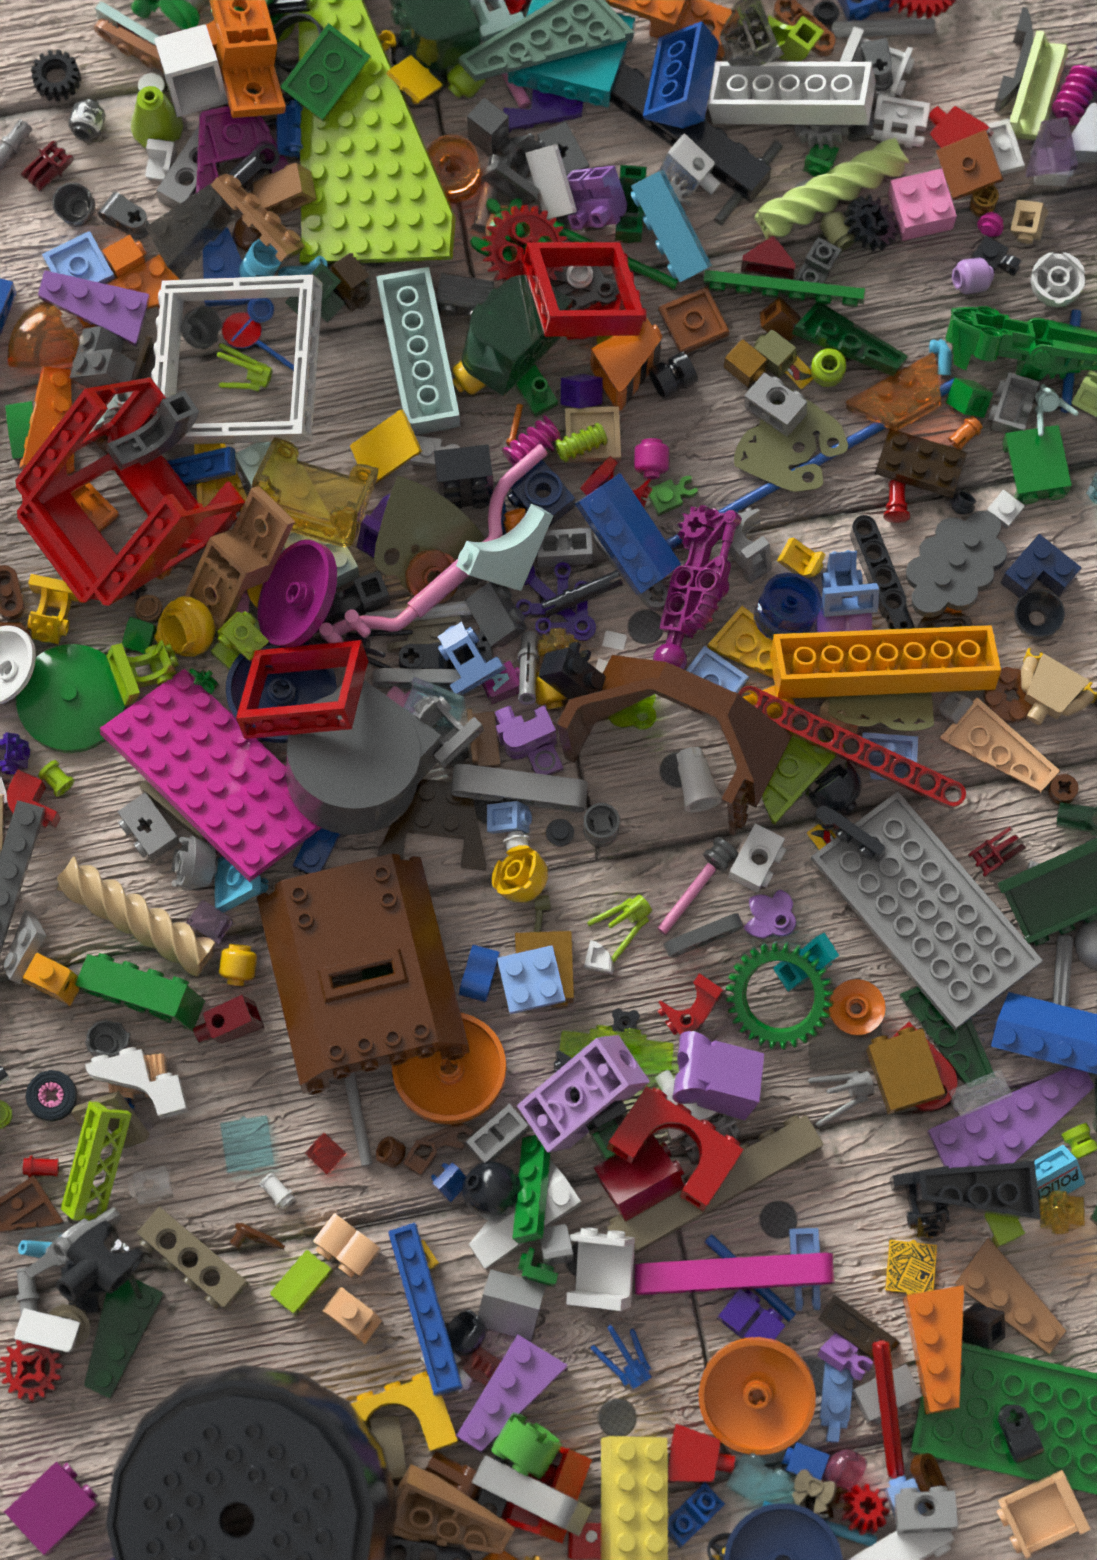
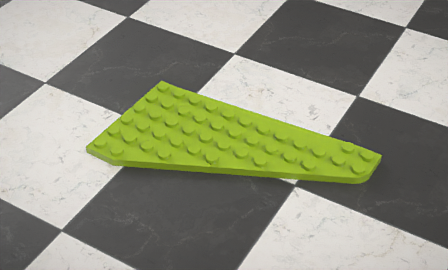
M310 0L311 9L298 13L310 15L323 29L329 23L367 52L371 59L324 121L304 106L301 111L300 128L303 148L300 150V165L311 171L316 200L301 206V242L305 247L300 252L299 262L302 265H307L317 256H322L326 259L327 264H334L349 253H354V257H357V261H360V263L453 260L456 217L403 92L386 75L387 71L392 67L364 1ZM299 22V61L319 36L316 25L310 22Z

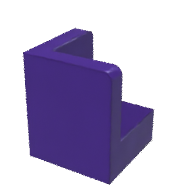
M588 374L561 378L560 404L579 409L601 405L603 378Z

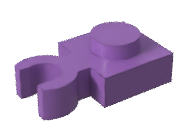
M836 1332L820 1348L817 1355L840 1372L845 1368L849 1369L850 1374L859 1381L864 1377L865 1371L863 1369L869 1372L873 1365L869 1358L857 1355L858 1347Z

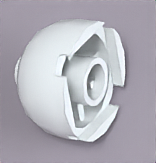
M1047 253L1039 258L1032 270L1031 287L1034 295L1047 306L1063 307L1069 305L1077 299L1084 288V267L1077 258L1069 253Z

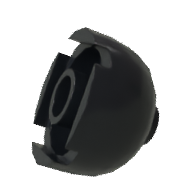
M846 761L845 768L839 764L830 769L815 781L818 787L814 791L808 788L805 796L816 808L826 805L837 813L842 811L843 814H847L857 806L855 800L861 793V779L851 763Z
M488 1161L477 1164L467 1174L463 1184L462 1195L467 1207L485 1220L496 1221L506 1216L503 1213L507 1208H513L517 1202L520 1192L519 1177L514 1175V1170L511 1167L502 1163Z

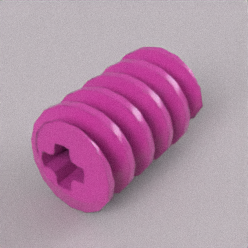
M1076 65L1071 68L1069 75L1065 79V84L1062 85L1060 93H1058L1056 101L1053 102L1051 107L1053 114L1061 122L1068 125H1078L1080 122L1079 118L1085 114L1084 109L1089 107V101L1094 97L1093 92L1097 91V70L1084 65Z
M543 415V421L537 420L534 423L535 428H527V435L521 433L518 436L519 442L512 440L510 448L504 447L502 449L503 454L512 466H515L537 445L540 444L553 452L555 449L552 442H556L557 439L562 441L558 429L548 417Z

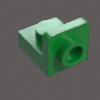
M815 144L811 148L809 155L806 156L803 171L808 172L812 177L827 174L833 168L839 148L835 146L830 148L828 144H824L823 148L819 149L818 144Z
M529 1247L528 1254L522 1253L518 1270L523 1271L522 1278L555 1287L558 1273L553 1272L554 1267L543 1263H537V1267L531 1266L535 1249Z

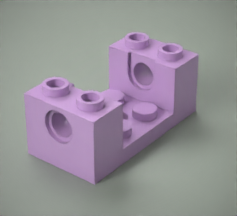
M619 1035L598 1037L521 1101L517 1107L549 1153L571 1148L589 1133L585 1126L612 1102L630 1099L650 1081ZM573 1087L577 1088L580 1092V1099L577 1103L570 1097Z

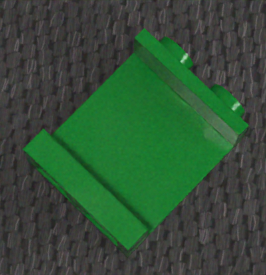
M1059 425L1044 427L1042 437L1038 435L1037 428L1005 433L1002 446L1004 453L1008 452L1016 486L1014 498L1023 502V504H1033L1039 501V499L1044 498L1059 500L1069 493L1072 484Z

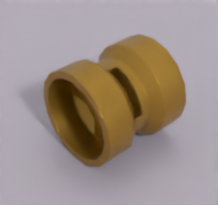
M992 185L972 193L969 203L972 214L981 217L987 212L995 211L999 197L997 188Z

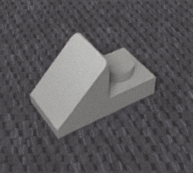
M561 1224L545 1227L543 1238L540 1239L543 1263L552 1266L573 1262V1252L567 1225Z

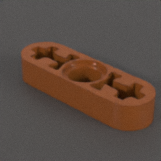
M776 0L773 14L779 22L795 26L800 18L804 16L824 30L819 40L822 42L827 40L828 46L825 44L819 46L818 41L811 50L813 53L825 57L834 51L836 38L827 27L796 0ZM781 7L784 9L790 7V13L788 11L782 13Z

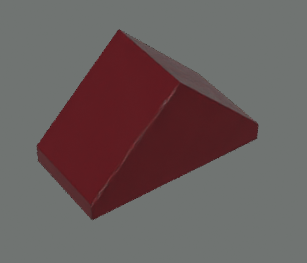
M772 236L743 255L741 271L793 280L796 264L778 240Z

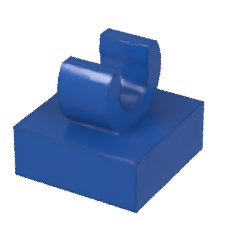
M443 1163L441 1166L444 1168V1172L439 1177L432 1174L431 1179L434 1181L433 1185L448 1201L452 1202L463 1190L466 1176L454 1163L450 1165Z

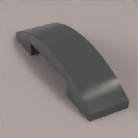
M1022 7L1013 42L1023 44L1014 78L1003 75L994 111L997 112L1003 109L1018 91L1032 49L1033 26L1029 10L1026 7Z

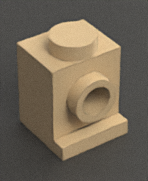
M1017 200L1010 229L1014 237H1017V241L1032 244L1033 239L1041 240L1045 218L1048 216V210L1044 203ZM1029 223H1033L1032 228L1027 227V225Z

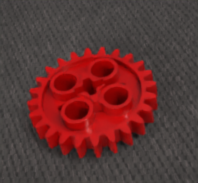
M522 205L520 211L517 206L511 207V214L507 210L502 211L503 220L499 217H494L493 221L496 227L487 226L486 229L491 233V236L483 237V240L489 243V246L481 248L482 251L489 252V256L485 257L483 262H491L492 264L487 269V272L496 271L497 274L493 280L504 279L502 283L503 288L512 284V292H517L521 286L522 293H528L530 288L523 266L524 249L516 244L524 245L527 242H538L540 237L546 239L547 242H563L567 239L566 236L559 237L558 233L563 229L562 226H553L557 218L553 217L547 220L548 211L545 210L538 214V206L532 207L530 212L528 205ZM518 223L522 224L525 228V234L522 238L518 237L515 233ZM505 236H509L516 244L506 241ZM505 247L510 248L512 251L510 261H506L502 256ZM545 266L551 281L557 280L554 271L563 272L561 266Z

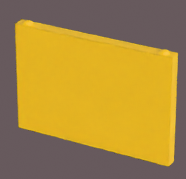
M402 409L349 445L368 487L374 486L422 452L407 416Z

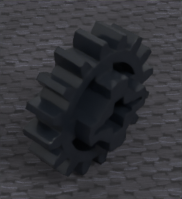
M861 195L847 206L848 209L844 212V216L847 217L844 224L850 226L847 233L854 234V242L856 243L860 240L862 248L865 249L869 245L873 252L877 248L883 251L896 240L895 237L899 234V231L895 229L899 222L893 220L896 214L895 212L889 213V205H881L880 198L873 201L871 195H868L866 198Z

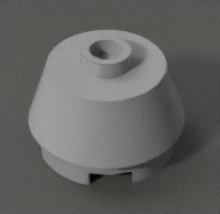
M193 835L190 838L180 837L181 849L175 848L172 859L171 871L177 873V880L173 879L172 886L180 887L183 891L208 887L218 868L215 848Z

